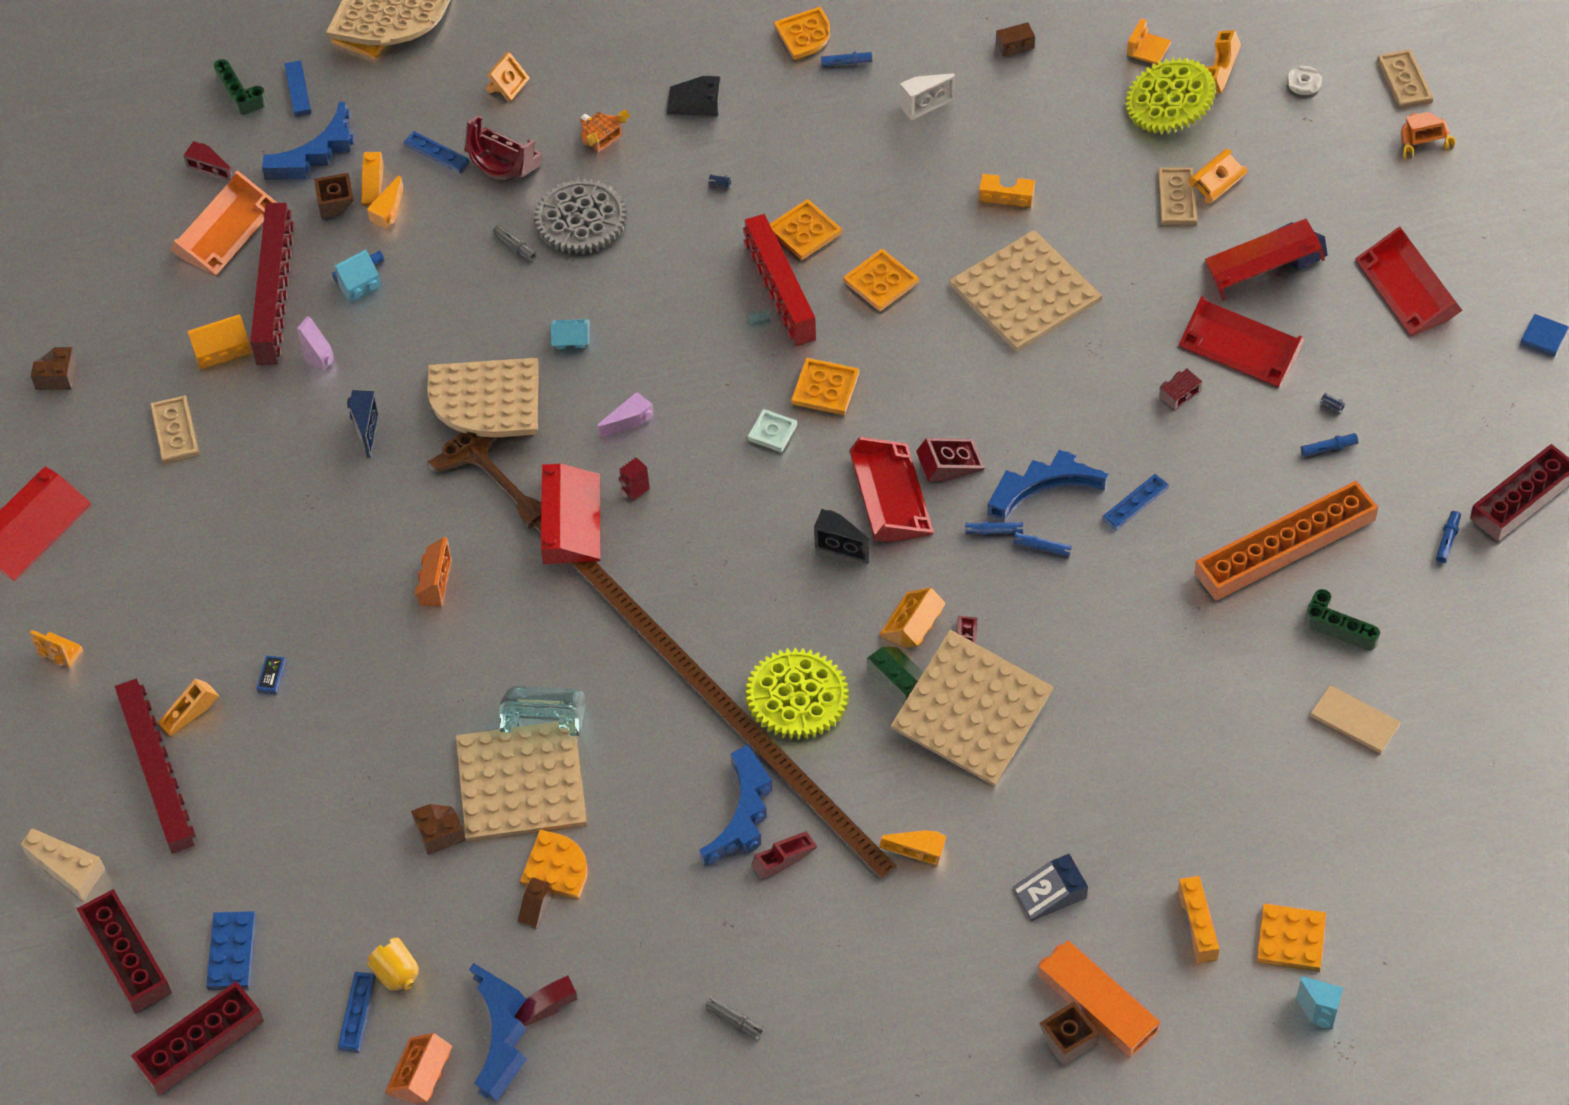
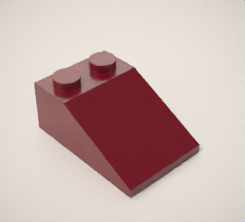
M925 438L916 450L928 481L944 482L981 472L985 469L973 439Z

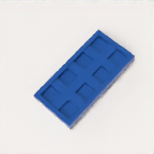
M255 911L213 913L206 983L207 990H224L236 981L243 989H249L256 920Z

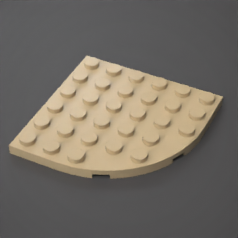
M342 0L326 31V37L368 46L392 45L411 41L427 33L438 24L450 0Z
M538 358L428 365L427 392L431 409L434 410L436 417L447 426L462 433L473 432L481 437L538 435Z

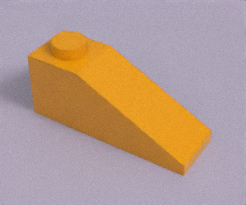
M364 152L362 163V206H370L381 194L384 171L381 152Z
M398 175L367 208L369 221L384 229L393 224L397 218L403 192L401 176Z
M194 679L158 721V724L171 736L207 711L219 695L208 683Z
M929 830L882 835L879 848L938 866L947 836L942 835L940 832Z

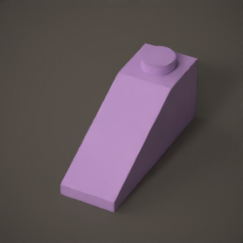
M307 316L297 328L305 363L324 371L333 361L332 349L312 319Z
M638 392L634 393L597 424L598 435L602 438L641 426L654 415L653 404Z

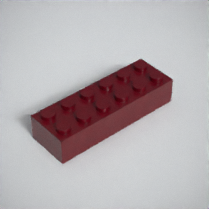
M1550 444L1472 506L1469 519L1499 542L1569 486V457Z
M114 889L76 908L83 924L134 1013L172 994L165 976Z
M236 981L130 1056L135 1067L156 1094L160 1096L264 1022L260 1009Z

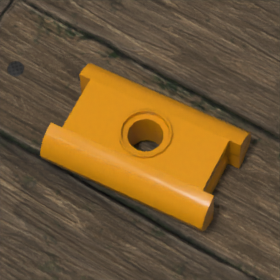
M1224 149L1189 178L1190 186H1195L1205 197L1204 202L1207 204L1213 203L1247 174L1245 165L1241 167L1231 156L1232 151L1229 149Z

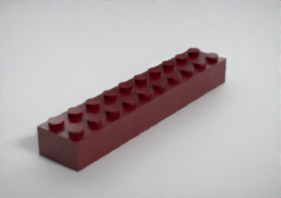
M287 202L265 204L250 339L256 365H278L279 357H282L280 343H283L282 329L285 328L283 315H286V304L284 303L288 300L286 287H289V276L287 274L291 271L289 259H292V249L290 246L293 245L292 232L295 231V223L291 221L292 211L288 209Z

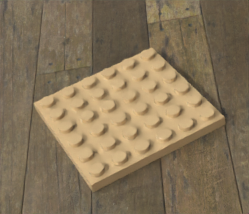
M1035 230L949 280V285L1016 352L1102 300V295Z
M949 630L890 728L995 787L1054 687L956 632Z
M574 719L456 735L466 842L537 833L540 830L552 831L587 826Z

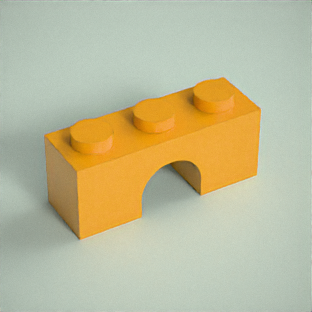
M982 173L979 201L1031 208L1035 191V180L1017 178V183L1013 187H1004L1000 184L999 175Z

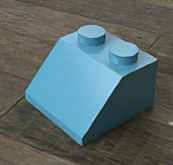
M366 250L334 266L339 288L350 302L381 286L379 274Z
M589 319L553 320L550 324L551 346H556V349H565L567 345H574V348H585V345L589 344Z
M1301 976L1296 999L1312 1023L1317 1024L1321 1028L1333 1029L1343 987Z

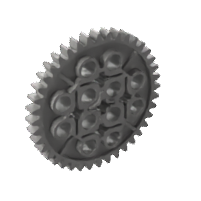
M578 178L575 183L570 180L569 184L564 181L563 186L556 184L557 189L551 187V192L546 191V196H541L542 201H538V206L535 207L534 221L540 238L544 239L545 243L549 242L550 247L555 245V250L561 247V252H564L568 249V254L572 250L575 251V254H578L579 251L585 254L586 250L592 253L593 248L599 251V246L605 248V243L611 245V240L616 241V236L620 237V232L624 231L623 226H626L627 208L624 199L621 198V194H617L616 189L612 190L611 185L606 187L605 182L601 185L599 180L593 183V179L587 182L586 178H584L580 182Z

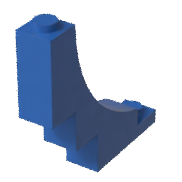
M473 963L469 971L474 975L472 979L479 984L477 989L488 1006L492 1026L489 1053L474 1084L479 1088L478 1093L488 1100L491 1097L498 1101L527 1061V1058L514 1048L527 1030L518 1019L514 1018L526 1001V998L516 988Z

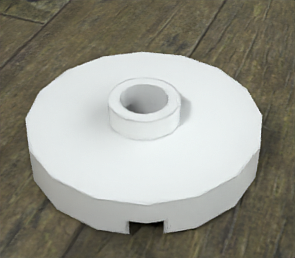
M1310 66L1293 68L1287 77L1289 89L1300 95L1314 94L1320 89L1322 84L1321 74Z

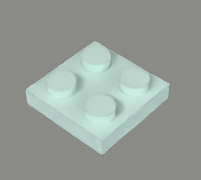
M763 409L748 435V441L782 453L797 427V420Z

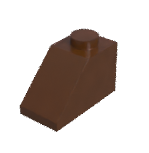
M531 878L523 895L517 921L519 924L537 930L553 897L551 883Z

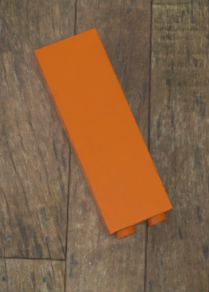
M1069 940L1063 945L1059 944L1051 956L1048 958L1044 957L1040 961L1038 976L1069 1004L1075 1001L1089 1021L1129 1058L1159 1032L1161 1022Z

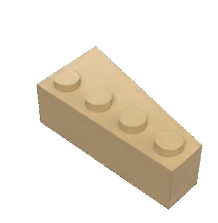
M31 828L21 843L25 855L43 870H46L56 881L62 883L66 889L77 895L83 902L105 871L100 857Z

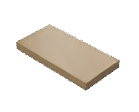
M1411 49L1378 55L1377 61L1399 109L1433 103L1434 98Z
M1193 167L1158 168L1161 225H1197L1195 186L1191 187L1189 184V178L1194 175Z
M184 395L151 403L150 407L163 464L199 456L187 396Z
M1332 685L1328 687L1310 714V717L1379 754H1382L1401 724L1400 721Z

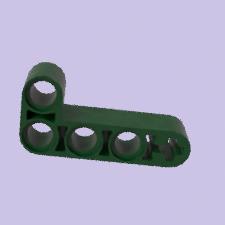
M219 59L214 63L217 80L238 114L246 115L267 105L263 87L253 86L244 89L227 60Z
M1319 589L1314 593L1307 607L1305 617L1307 627L1365 650H1373L1377 647L1380 636L1378 627L1330 609L1332 596L1329 591Z

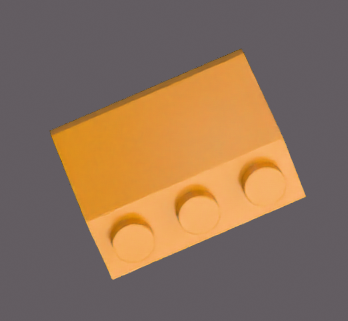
M240 314L187 331L200 369L252 353Z
M931 587L906 592L879 635L904 648L917 647L923 642L925 634L932 628V623L936 617L941 614L945 602Z

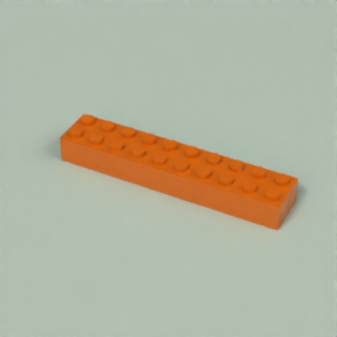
M1354 481L1196 560L1194 574L1214 600L1218 601L1376 521L1378 506L1360 484Z

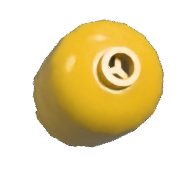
M392 938L389 940L390 944L384 948L382 945H379L368 956L369 963H366V965L388 990L394 992L403 989L408 990L415 984L414 980L419 973L418 964L401 939Z

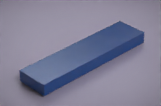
M301 60L284 63L294 116L311 113Z
M415 131L403 142L405 147L457 173H460L470 163L469 158Z
M1154 474L1104 514L1102 520L1117 531L1169 488V484L1157 474Z
M354 973L338 1050L360 1052L376 980L374 973Z

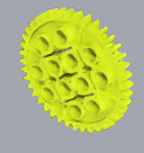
M1174 57L1170 62L1168 59H1165L1164 63L1158 61L1157 66L1153 63L1151 69L1146 67L1147 72L1141 71L1142 76H1136L1137 81H1132L1133 86L1128 87L1130 91L1127 92L1128 97L1125 98L1127 101L1125 104L1133 123H1136L1137 127H1141L1142 130L1147 129L1148 133L1153 130L1154 134L1159 131L1161 135L1164 131L1169 134L1171 130L1176 133L1178 128L1183 131L1184 126L1190 128V123L1195 125L1196 119L1202 120L1200 115L1206 116L1205 110H1210L1209 105H1213L1212 100L1215 99L1214 94H1216L1215 81L1209 69L1205 68L1204 64L1200 65L1199 61L1194 62V59L1188 61V58L1182 61L1181 57L1177 61H1175Z
M786 648V653H783L781 650H779L778 655L771 653V658L765 656V662L760 660L759 666L755 665L754 671H751L750 677L747 678L745 697L748 710L751 711L752 717H756L757 723L761 722L762 728L768 726V732L774 729V735L781 732L782 738L789 734L790 739L796 735L798 740H800L801 735H804L806 739H808L809 734L815 738L816 732L823 735L824 729L830 731V725L835 727L836 721L840 722L841 716H844L845 710H847L849 689L848 683H846V676H842L843 671L838 670V665H833L832 659L826 661V655L821 658L819 657L820 652L812 655L811 649L808 653H805L804 648H802L801 652H798L797 648H794L793 652Z

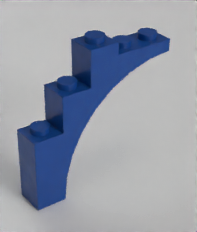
M346 102L338 103L337 111L331 123L315 139L290 151L263 155L262 171L264 179H306L307 172H310V166L329 165V158H332V152H351V146L354 145L355 139L354 134H351L349 122H347V119H350V109H347Z
M1059 449L1050 466L1043 462L1032 460L1024 476L1006 470L988 503L987 515L1005 521L1012 510L1023 500L1035 493L1057 486L1081 485L1105 490L1108 485V473L1091 468L1083 463H1077L1076 455Z
M749 745L731 753V764L738 775L741 787L739 803L726 829L713 842L699 850L700 860L704 866L717 862L727 854H733L738 848L745 854L756 850L761 845V834L754 824H759L767 818V809L760 797L768 795L773 790L772 780Z

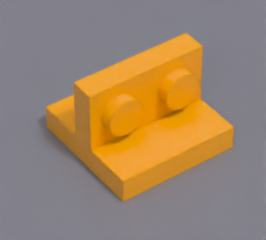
M507 52L487 74L491 82L485 89L488 93L501 92L504 98L510 101L530 78L512 54Z

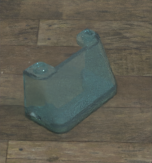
M512 686L500 701L498 709L500 732L510 733L511 727L514 724L520 726L521 718L559 720V728L565 726L569 730V736H579L586 706L585 695L577 689Z

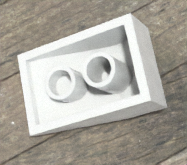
M954 73L917 76L900 84V108L911 120L955 100Z

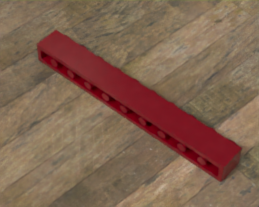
M136 678L115 685L114 687L171 854L195 846L193 838L196 835L193 826L188 827L187 822L191 820L187 809L183 810L181 807L185 803L182 794L177 795L176 790L180 788L176 777L172 778L170 775L174 771L171 763H166L165 758L168 757L165 746H160V742H163L160 731H155L154 727L158 726L155 716H150L149 714L152 711L149 699H144V696L147 695L144 684L139 685Z

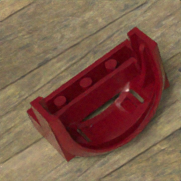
M479 115L467 121L464 151L469 154L474 165L485 175L497 180H508L514 176L522 178L541 166L543 153L534 150V140L528 139L527 144L523 145L487 127L482 129L483 117ZM496 157L504 158L508 160L511 164L504 163L498 160Z

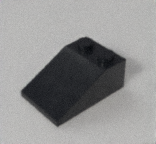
M701 76L670 86L667 114L718 116L721 98L720 76Z
M821 509L814 525L815 549L869 564L870 538L841 514L832 510Z

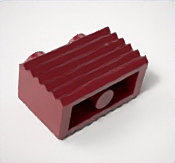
M1188 368L1182 372L1178 371L1173 376V379L1161 384L1159 398L1176 410L1182 404L1184 405L1185 402L1189 401L1190 398L1192 399V397L1200 393L1202 380L1189 371Z
M634 457V459L628 461V464L625 463V466L619 469L620 492L631 501H634L650 489L648 468L637 457Z

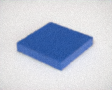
M1534 314L1520 343L1556 356L1569 330V326Z

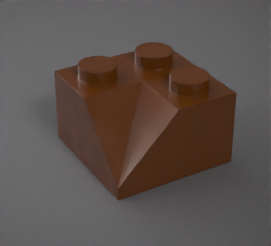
M349 173L314 179L321 219L339 216L354 201Z
M54 347L42 358L33 361L31 379L35 389H72L77 364L73 347Z
M428 804L411 811L414 824L428 855L466 841L461 822L451 806Z
M1075 1001L1039 1023L1051 1051L1063 1066L1098 1045L1099 1032Z

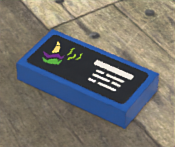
M266 655L257 685L258 692L277 694L286 663L285 657Z

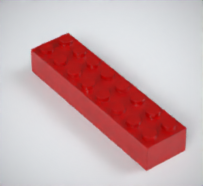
M765 213L744 219L745 227L742 228L745 239H743L746 250L749 249L751 261L756 263L758 275H762L763 286L768 288L769 298L775 302L776 313L781 315V322L783 327L788 329L789 339L793 340L795 346L815 341V315Z

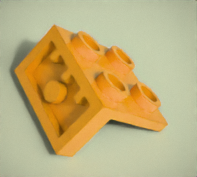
M1140 19L1128 40L1127 56L1158 65V61L1163 59L1168 50L1171 40L1148 33V28H1146L1147 20Z
M34 630L29 632L32 643L36 648V653L42 658L52 659L58 665L70 667L83 650L81 645L51 632H48L46 636Z

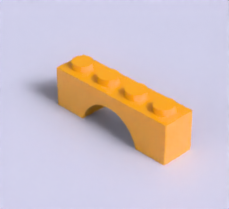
M1235 30L1218 32L1214 42V65L1205 67L1212 73L1216 85V94L1223 92L1241 46Z
M1200 876L1181 878L1178 884V895L1182 909H1185L1189 919L1192 947L1196 962L1198 964L1218 960L1220 948Z

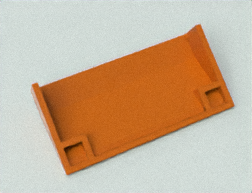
M237 170L230 182L178 240L175 239L170 250L183 261L217 276L264 222L265 204L277 202Z

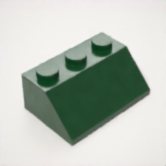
M881 647L867 657V670L904 705L922 676L923 671L898 647Z

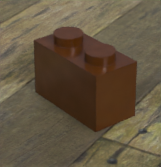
M1027 22L996 30V44L1002 56L1012 55L1034 49L1035 35Z

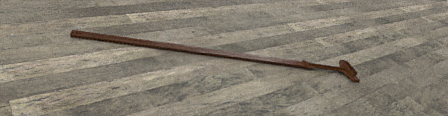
M473 432L460 433L443 445L441 454L427 461V465L436 472H442L468 463L478 465L517 503L518 512L527 528L535 527L541 533V502L525 496L488 457V449L497 437H481ZM597 562L571 563L880 879L897 868L896 864Z

